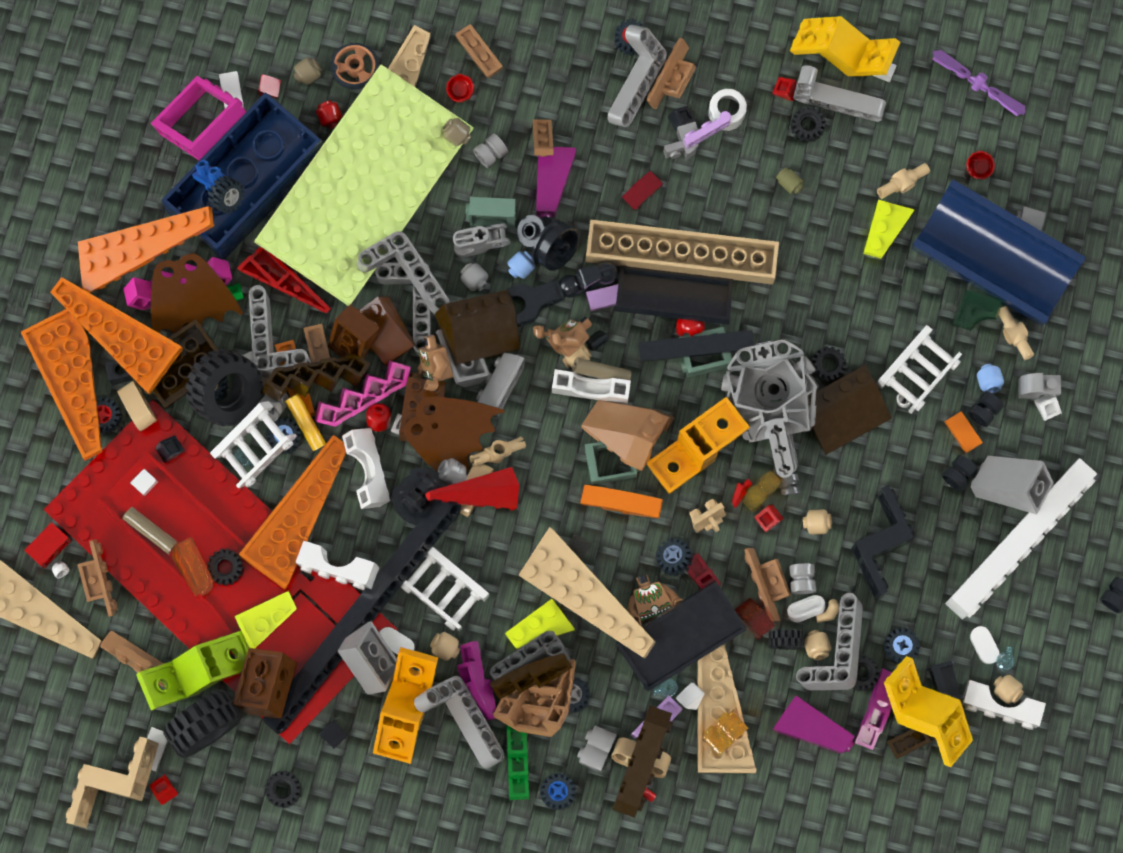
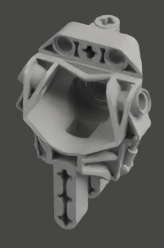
M786 339L762 342L740 349L728 365V371L724 374L721 388L722 391L728 392L727 398L750 427L749 430L742 434L743 439L749 440V443L765 439L770 440L776 472L783 478L791 476L798 468V459L792 434L811 430V427L816 423L815 401L816 391L819 387L811 375L816 371L807 356H804L800 348ZM780 343L788 345L787 353L783 354L779 351ZM793 348L799 351L798 353L791 354ZM743 351H748L751 355L748 362L743 361L741 358ZM801 357V360L797 363H794L792 360L793 358ZM737 360L742 365L733 366V363ZM741 370L740 376L732 375L733 371ZM778 377L785 382L787 386V391H785L784 384L777 379ZM765 380L766 382H765L764 385H763V394H764V396L762 397L761 388H760V387H761L762 382ZM771 384L779 386L778 394L770 392ZM809 394H811V404H809ZM780 398L782 399V400L779 401V402H775V403L770 402L771 400H778V399H780Z

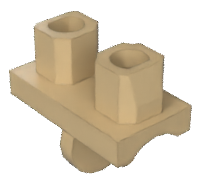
M714 499L706 502L705 508L708 511L703 514L699 509H694L690 512L693 528L696 533L703 529L706 531L713 529L715 532H718L720 530L718 525L723 522L722 518L726 516L722 503L718 504Z

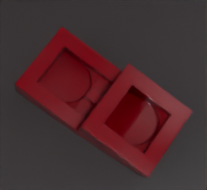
M649 171L622 198L634 210H637L663 186V183L652 171Z
M696 553L693 555V560H691L692 566L688 565L689 570L687 573L699 589H702L714 580H716L718 585H721L700 554Z

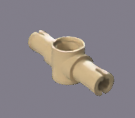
M926 163L913 170H906L904 168L895 173L889 183L878 188L877 193L881 199L894 192L898 193L900 191L905 193L915 186L917 179L929 174L930 169Z
M1007 306L998 309L997 313L1004 323L1003 334L1006 341L1010 345L1013 344L1014 347L1017 346L1024 360L1033 357L1034 353L1027 342L1028 331L1021 321L1018 322L1017 319L1014 320Z
M521 436L509 442L497 440L490 447L485 448L484 451L471 455L469 457L473 467L486 462L497 464L502 462L504 457L510 456L512 452L524 449L526 444ZM494 450L500 451L501 454H497Z

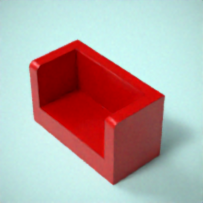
M51 522L24 551L45 569L71 540Z

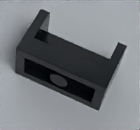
M954 661L930 666L928 670L934 690L960 701L963 700L964 695L960 694L952 667Z

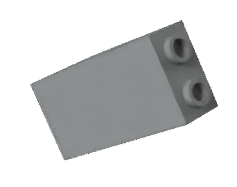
M987 456L986 460L981 464L976 478L971 482V489L977 498L1037 514L1054 482L1043 461Z

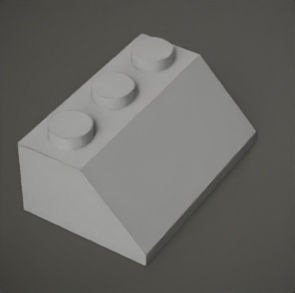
M442 330L436 331L440 344L446 348L456 384L462 387H469L481 384L490 376L484 359L456 365Z
M504 353L502 357L499 356L494 364V367H496L493 374L489 373L490 376L485 381L487 384L485 389H481L477 395L476 400H478V403L503 409L525 368V358L509 353Z
M372 621L346 637L338 649V653L367 695L387 690L394 678L397 658Z

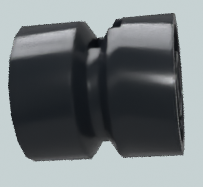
M984 391L978 398V403H974L969 409L968 414L979 425L988 427L994 419L993 415H997L1004 407V404L994 394Z
M958 455L952 462L953 467H948L941 476L952 488L961 491L967 484V479H971L978 471V468L965 456Z
M1115 577L1109 585L1110 590H1106L1103 593L1100 601L1108 609L1120 614L1123 611V579Z

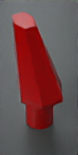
M749 479L745 480L742 484L737 483L731 501L734 508L737 507L747 494L746 490L753 485Z

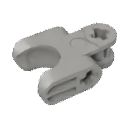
M502 223L486 228L477 226L455 232L453 235L455 254L458 257L464 258L485 253L488 249L509 245L511 242L505 233L507 225Z

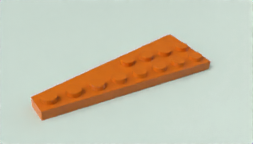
M207 206L79 241L82 289L90 294L98 289H103L106 287L105 285L121 279V276L126 273L133 272L150 263L160 254H166L169 252V249L176 245H182L185 240L192 236H198L214 227L212 208Z
M62 277L51 290V294L148 394H151L183 350L179 344Z

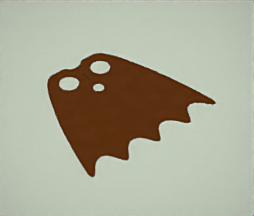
M191 253L182 256L177 261L166 260L156 265L151 290V319L154 331L160 333L165 328L175 334L184 324L191 323L195 319L202 326V322L206 317H212L219 322H223L225 312L228 310L236 311L240 315L243 314L227 286L199 255ZM189 260H194L197 263V268L193 271H188L185 268V263ZM164 267H171L174 270V274L167 278L162 275L161 271ZM186 278L187 282L185 284L180 283V279Z
M426 397L417 405L416 415L407 421L403 428V433L410 445L436 472H438V468L444 460L451 458L463 464L466 470H470L471 467L467 460L468 455L471 452L483 450L479 442L480 436L484 433L495 431L490 421L491 417L504 413L505 410L462 399ZM433 404L435 412L432 415H426L423 412L425 405ZM438 423V428L433 429L432 424ZM414 424H420L423 427V431L419 435H413L411 427Z

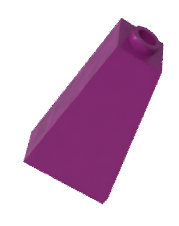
M553 147V155L545 157L538 155L536 216L540 218L556 216L576 158V148Z
M797 696L793 698L772 729L777 733L839 754H843L845 751L849 752L855 743L852 741L855 737Z

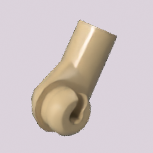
M836 599L828 602V608L825 612L815 616L817 623L835 619L840 607Z

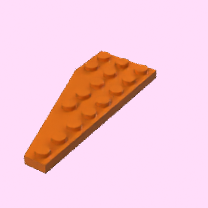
M65 309L21 331V334L82 458L86 461L102 453L90 340L83 326Z

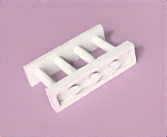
M927 325L876 384L880 389H883L885 385L891 386L911 402L913 406L908 411L911 414L915 409L919 411L926 403L923 401L950 369L954 371L961 362L958 360L962 355L960 352L953 358L931 340L929 335L932 329ZM921 344L929 347L948 363L943 371H940L919 353L918 347ZM909 358L915 359L937 377L931 385L907 367L908 364L905 362ZM897 371L903 372L925 391L919 399L895 380L894 375Z
M269 401L259 403L210 452L215 459L220 457L226 458L242 477V480L236 485L238 488L244 486L248 488L256 482L255 478L283 450L289 449L293 445L292 441L297 437L296 434L285 436L270 418L269 411L273 406ZM263 420L280 441L274 448L270 446L258 431L256 424L259 421ZM247 433H251L267 453L261 461L244 441V436ZM235 445L240 447L255 466L249 473L232 454V448Z
M432 547L425 556L424 562L402 584L401 588L408 594L410 592L415 594L445 619V625L451 630L457 629L460 632L462 627L458 622L476 601L481 599L485 602L489 597V593ZM437 562L441 566L440 573L423 593L419 592L413 585L432 563L435 564ZM446 576H454L456 578L455 585L436 606L428 599L429 596ZM467 587L471 591V596L451 618L443 610L461 588Z

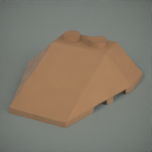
M598 400L582 423L581 428L598 442H603L611 453L614 451L620 456L622 462L642 471L651 457L652 447L661 433L668 431L675 417L658 409Z
M575 659L570 660L573 668L543 687L539 688L535 684L521 694L515 690L502 698L493 716L518 732L552 737L561 728L569 713L576 666Z

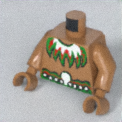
M583 317L579 322L570 319L556 330L547 329V331H544V326H534L533 333L537 338H544L546 336L545 338L555 352L570 357L589 339L586 330L592 326V323L587 317Z
M428 335L424 337L425 346L419 348L421 363L417 367L418 371L417 373L411 372L408 377L422 379L423 374V377L427 378L424 389L435 391L438 388V381L452 378L453 373L446 348L436 343L435 335Z
M645 574L636 578L640 588L634 590L633 595L629 597L627 611L641 625V623L654 619L684 599H680L675 591L665 584H660L659 581L650 584L648 576Z

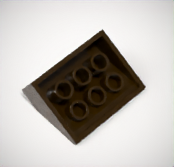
M507 290L446 303L435 313L456 365L520 349L515 308Z
M196 319L168 338L179 344L183 350L153 390V393L165 409L188 392L186 382H189L190 378H188V375L194 370L193 366L195 363H199L201 361L200 358L204 355L209 356L211 351L215 350L218 352V349Z
M865 365L816 392V423L811 427V431L823 452L827 455L892 419L881 393ZM811 395L809 396V404H811Z

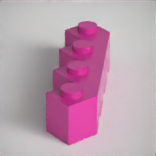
M212 257L207 262L225 285L232 280L228 261ZM185 264V268L188 271H193L197 268V266ZM161 271L164 277L168 278L173 275L172 273ZM135 277L131 279L124 287L127 306L140 310L151 309L152 280L146 281ZM186 278L180 279V283L185 284L187 282Z
M389 360L385 378L366 374L361 392L342 388L338 406L319 401L314 420L322 424L338 426L370 405L379 402L394 391L406 386L411 367Z

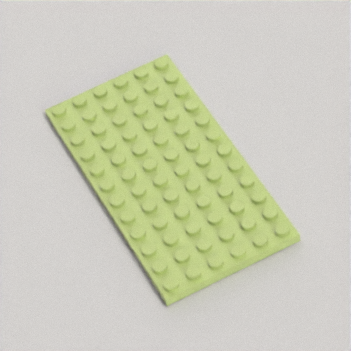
M381 64L254 242L349 306L376 269L374 268L369 272L360 271L357 267L360 253L394 232L403 231L463 145L462 143L459 146H454L443 137L444 132L442 131L443 126L449 119L453 120L459 117ZM466 123L470 127V134L474 127ZM384 249L377 250L381 255L387 254ZM367 258L362 259V262L364 264L371 263V261Z

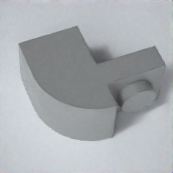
M696 122L677 127L679 142L664 146L665 158L671 157V159H675L684 154L685 160L694 156L699 143L686 149L683 140L688 132L692 130L698 131Z
M1033 373L1021 376L1018 379V397L1038 399L1040 395L1060 396L1061 375Z

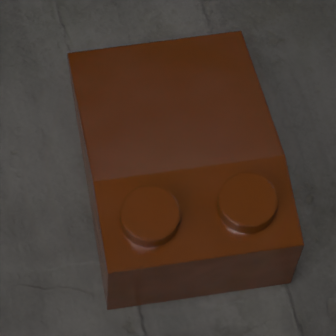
M377 297L360 309L364 316L369 320H373L380 328L371 349L386 366H388L389 360L395 361L416 346L390 297Z
M350 304L335 318L328 348L340 357L355 354L364 359L377 338L380 328L373 320H369L358 308H354Z

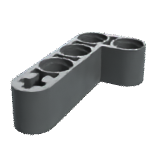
M546 631L492 666L490 675L493 680H496L526 664L563 653L569 662L571 658L558 636L553 631Z

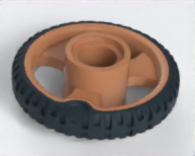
M362 43L343 45L334 53L331 60V72L334 79L347 89L357 90L364 88L379 68V61L375 52ZM355 50V54L349 55L345 63L338 62L343 54ZM366 55L372 60L371 73L365 72L363 58ZM352 64H359V67L356 69H353L350 66ZM343 72H347L350 77L359 78V82L347 81L340 75Z

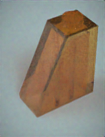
M192 537L175 545L172 559L194 595L201 594L203 596L212 590L214 581Z

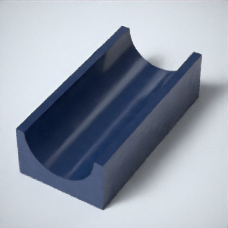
M265 92L200 159V161H208L209 166L220 168L221 173L242 183L245 188L243 189L245 195H242L244 200H240L241 206L237 205V210H232V213H224L210 204L211 201L208 200V197L211 196L208 195L209 191L206 190L205 185L193 179L192 174L197 171L196 166L161 201L170 216L207 206L211 207L214 227L198 236L212 249L219 259L225 260L290 192L323 146L322 141Z
M952 180L935 211L912 245V250L1040 326L1046 324L1063 292L1086 259V257L955 180Z

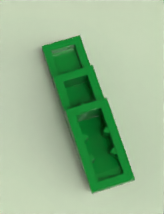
M507 725L509 800L529 799L527 733L518 732Z

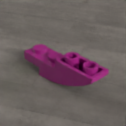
M478 641L461 645L463 664L457 665L459 676L467 686L485 720L496 719L493 716L496 706L493 688L490 685L491 679H484Z
M883 668L854 739L856 744L871 750L874 749L879 734L883 732L892 708L884 685L886 678L892 672Z

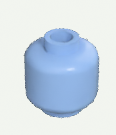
M518 251L508 261V266L510 267L508 271L514 278L519 276L525 279L535 269L532 257L527 251Z
M986 364L977 373L978 383L982 391L996 393L1001 390L1004 379L998 366Z

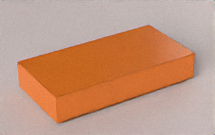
M962 411L945 421V424L965 454L983 443Z

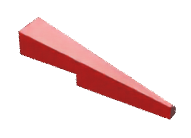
M261 246L237 267L239 271L326 314L331 310L291 269Z
M512 467L438 488L429 491L425 495L429 501L436 499L442 500L445 503L452 501L462 505L510 508L513 511L517 508L519 482Z

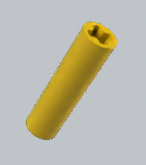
M296 394L285 400L311 449L315 451L324 446L326 442L300 395Z

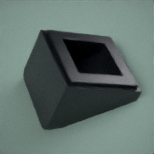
M688 106L674 109L668 115V119L675 131H677L679 126L696 122Z
M598 330L589 337L586 344L592 351H595L608 342V335Z
M175 435L160 441L156 446V451L164 463L185 452Z
M334 720L319 734L333 749L348 736Z

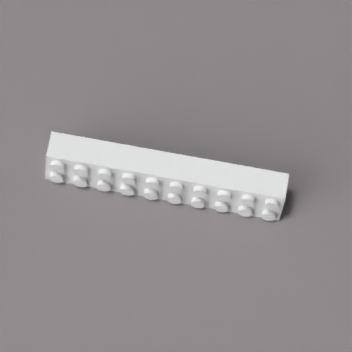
M1079 458L1050 489L1037 514L1029 512L945 604L961 619H964L966 616L970 618L981 607L978 603L983 604L994 593L991 589L996 590L1006 580L1004 575L1008 576L1019 565L1017 561L1021 562L1032 551L1030 547L1034 548L1045 537L1043 532L1047 534L1058 523L1055 519L1059 521L1070 510L1068 505L1072 507L1083 496L1081 491L1084 493L1094 484L1095 480L1093 478L1097 473Z

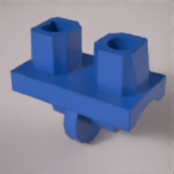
M206 160L198 162L195 165L197 171L192 174L193 179L204 184L207 191H212L210 187L211 185L215 186V180L219 181V177L226 176L221 173L220 168L209 166Z

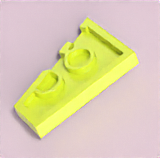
M878 200L863 254L882 259L913 214L914 209Z
M289 591L236 615L235 618L249 648L255 649L297 608Z
M551 599L507 631L505 635L516 650H518L546 631H553L559 636L575 631V629L553 599Z

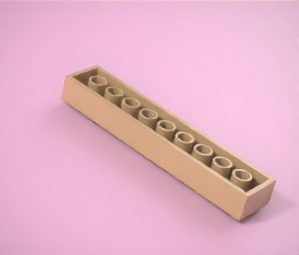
M590 220L586 262L599 264L601 261H609L615 266L773 284L776 275L779 242Z

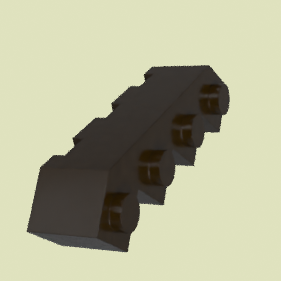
M349 354L346 357L321 359L319 362L294 364L292 367H277L265 382L263 393L280 402L288 388L306 397L315 383L332 392L341 378L358 388L367 374L370 363L355 354Z
M651 705L649 706L612 810L634 818L637 811H642L645 800H642L647 785L651 786L655 775L651 773L656 758L660 759L664 750L661 747L666 732L670 733L673 722L670 721L672 713Z

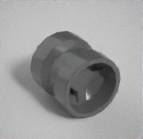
M792 474L787 478L779 476L780 483L782 484V496L801 493L800 487L797 484L799 480L798 474Z

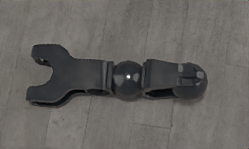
M601 261L595 266L579 269L575 273L576 276L565 275L559 282L557 279L534 288L526 284H517L506 289L512 301L521 300L526 304L524 310L516 315L517 327L535 322L542 309L564 301V297L575 298L581 290L582 293L595 290L603 284H611L617 278L616 266L609 261Z

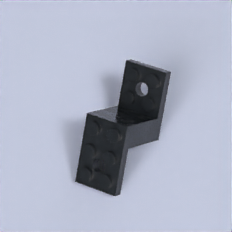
M889 485L880 489L877 498L891 526L856 541L851 548L875 600L883 598L888 592L887 589L889 587L885 578H881L878 572L880 571L878 562L876 560L873 561V559L908 545L914 538L913 528L910 524L906 523L904 518L906 517L905 511L902 506H898L896 492L894 489H890Z

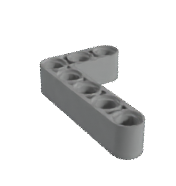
M629 25L627 27L625 37L639 54V58L610 108L607 117L609 123L622 127H628L633 121L667 56L666 50L648 28L636 25Z
M812 66L801 67L793 97L796 101L871 121H882L886 106L885 100L815 82L818 70Z
M400 231L394 232L360 253L357 267L362 272H369L395 257L434 315L440 309L435 305L436 302L449 303L448 297L405 233ZM399 239L403 244L396 245L394 240ZM384 249L387 254L381 255L377 250ZM410 255L412 256L413 260L407 261L405 260L404 256ZM367 258L371 261V263L364 264L362 262V259ZM421 271L424 276L418 277L414 272ZM425 287H432L434 289V292H427L425 290Z
M383 263L375 269L376 278L381 284H413L407 275L404 277L398 275L403 270L399 263ZM383 270L389 272L386 277H381L379 273ZM413 285V341L416 345L414 346V351L419 356L418 344L425 343L424 337L431 335V310ZM426 286L427 292L431 293V287ZM421 306L427 308L424 313H419L417 309ZM419 325H426L427 329L421 332L417 330V327Z
M253 286L249 291L253 363L258 367L262 377L268 378L277 367L286 368L299 364L298 361L302 358H305L302 363H312L309 355L303 349L273 353L270 298L262 286ZM265 329L263 333H258L260 330ZM266 347L263 351H259L260 348ZM286 361L284 365L279 366L281 362ZM263 364H267L265 368H261Z
M853 593L844 594L840 600L834 666L803 667L796 674L797 681L806 690H848L856 684L863 605Z
M453 676L429 688L415 698V707L423 713L446 703L482 767L486 769L491 768L504 759V752L462 678Z

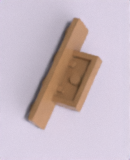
M679 38L674 45L672 53L666 60L664 68L648 94L647 101L653 109L658 108L664 94L680 99L696 69L694 63L682 61L689 49L682 38Z
M97 539L91 540L89 543L94 560L78 564L86 599L89 602L104 598L108 616H114L118 608L116 600L112 599L111 596L113 591L111 581H107L106 573L108 569L106 562L102 561L101 558L103 549L101 543L97 542Z
M747 548L744 550L746 553L745 560L751 567L753 581L757 583L759 589L758 596L764 602L766 608L765 615L771 622L781 621L774 602L791 596L780 563L778 559H774L760 565L755 549Z
M110 631L100 644L102 649L117 657L121 663L131 666L137 673L164 664L113 631ZM158 681V684L164 687V684Z

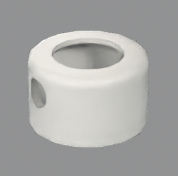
M723 89L713 95L709 105L708 116L711 122L720 118L721 113L717 107L719 100L726 98L736 101L739 104V110L735 115L731 116L730 125L722 129L730 131L742 124L746 115L747 104L740 92L734 89Z

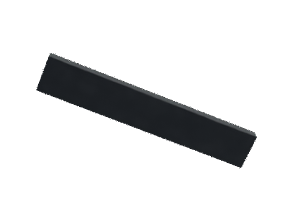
M752 330L638 342L640 362L738 352L742 348L754 346Z

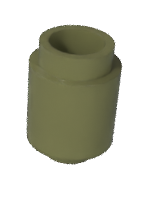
M785 167L776 176L778 183L791 195L794 193L797 195L804 188L802 185L804 181L792 169Z

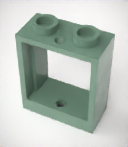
M470 197V203H466V220H469L470 226L490 227L491 225L504 223L507 225V228H515L516 199Z
M724 327L703 331L700 334H694V336L725 333ZM686 335V336H682V337H679V338L691 337V336H690V335ZM730 353L720 354L722 361L692 367L690 358L687 357L682 358L683 361L680 364L682 372H686L688 378L726 369L732 357Z
M603 442L585 444L584 449L591 485L637 478V472L640 470L630 466V472L598 477L594 451L606 450L607 446Z

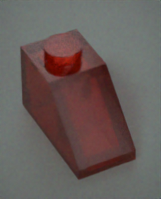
M751 598L734 609L757 640L761 639L775 627L764 610Z

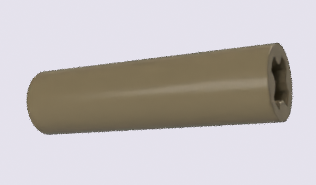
M575 358L572 370L574 373L599 379H631V370L581 358Z
M131 507L123 516V520L167 554H170L178 545L174 538L134 507Z

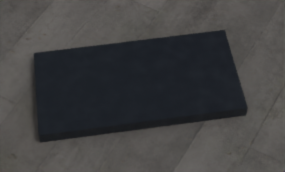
M620 266L615 311L729 325L733 279Z
M716 580L642 626L656 642L646 658L641 657L619 641L616 642V645L648 692L740 635L747 628Z

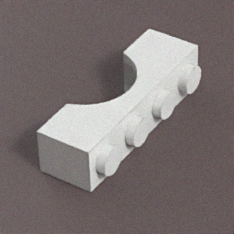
M555 369L552 393L628 404L631 381L616 378L591 379L577 375L574 372Z
M366 428L349 431L342 436L346 453L355 457L361 463L365 472V481L362 487L357 490L361 509L381 507L388 503L390 498L372 429Z
M303 541L295 562L301 567L300 570L306 573L318 572V576L329 579L331 576L336 578L335 581L347 584V582L353 583L354 587L364 590L365 587L372 589L379 570V566L376 563L358 557L346 566H332L328 562L327 551L322 546Z
M972 680L966 683L963 694L964 699L961 701V704L968 711L976 712L979 710L984 712L985 716L991 718L999 716L1003 718L1004 722L1011 724L1018 722L1022 724L1023 728L1030 730L1040 726L1046 703L1025 698L1016 707H1003L993 700L988 685Z

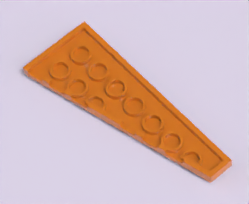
M334 435L239 553V557L283 589L288 587L297 566L295 562L303 541H308L346 455L344 442Z

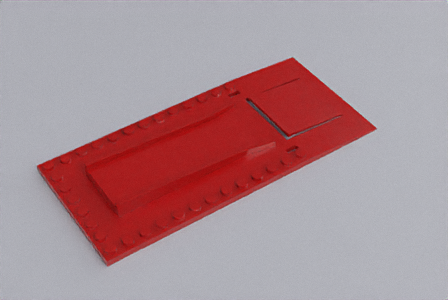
M154 400L149 403V406L157 419L155 423L139 431L134 422L131 421L102 450V453L98 454L43 509L92 557L89 541L97 539V542L101 543L103 549L101 558L102 561L106 562L108 572L189 649L241 631L235 618L236 615L289 591L293 598L302 590L337 624L361 595L348 582L347 584L335 581L336 578L331 576L329 579L318 576V572L312 571L311 575L314 579L310 582L302 574L303 571L300 570L301 567L298 564L288 587L283 589L241 557L244 570H242V577L240 576L238 581L233 582V585L227 584V586L214 582L207 572L209 557L213 556L215 551L219 552L220 549H230V551H234L239 556V553L272 511L246 486L238 488L236 485L240 481ZM175 435L185 452L164 463L156 451V446L160 441ZM143 469L158 481L145 496L131 484ZM131 507H134L178 542V545L170 554H167L123 520V516ZM223 560L218 565V571L223 575L229 574L233 568L232 563L228 560ZM302 593L293 600L297 609L255 648L283 652L297 662L293 678L335 627ZM381 613L372 622L378 632L386 627L398 631ZM343 659L283 733L279 734L288 744L308 726L354 677V674ZM241 673L222 679L235 693Z

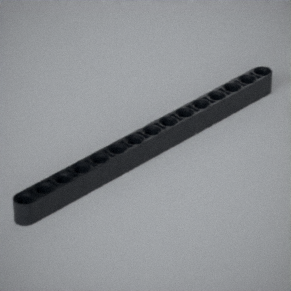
M442 500L435 501L379 571L372 589L366 588L293 678L282 718L263 717V722L276 734L283 733L342 661L343 658L338 653V649L344 639L366 623L374 621L458 516L462 508L461 504L452 501L448 503L442 502Z

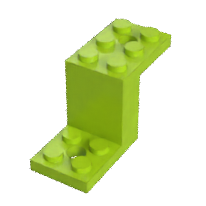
M242 631L196 645L171 662L140 671L136 676L151 711L198 695L222 679L242 673L249 647ZM229 651L234 653L235 659L229 656ZM158 681L164 684V690L159 688Z

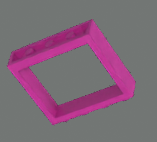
M196 76L151 124L161 136L200 161L246 111L242 107L243 104L237 97L233 98L227 91L223 92L216 84L213 86L208 79L205 78L203 80ZM205 92H208L228 106L192 142L171 127Z

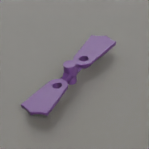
M942 50L933 51V60L956 72V75L962 79L968 78V81L973 84L971 88L974 91H979V89L984 92L987 91L991 99L999 101L1003 107L1016 116L1026 113L1023 104L994 87H988L986 83L988 77L984 73L970 76V71Z

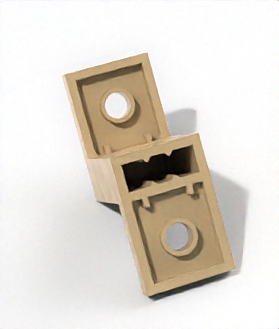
M139 737V740L134 745L135 754L133 760L128 765V775L84 764L78 773L79 781L77 788L72 793L73 801L66 813V823L87 829L98 790L142 801L159 743Z

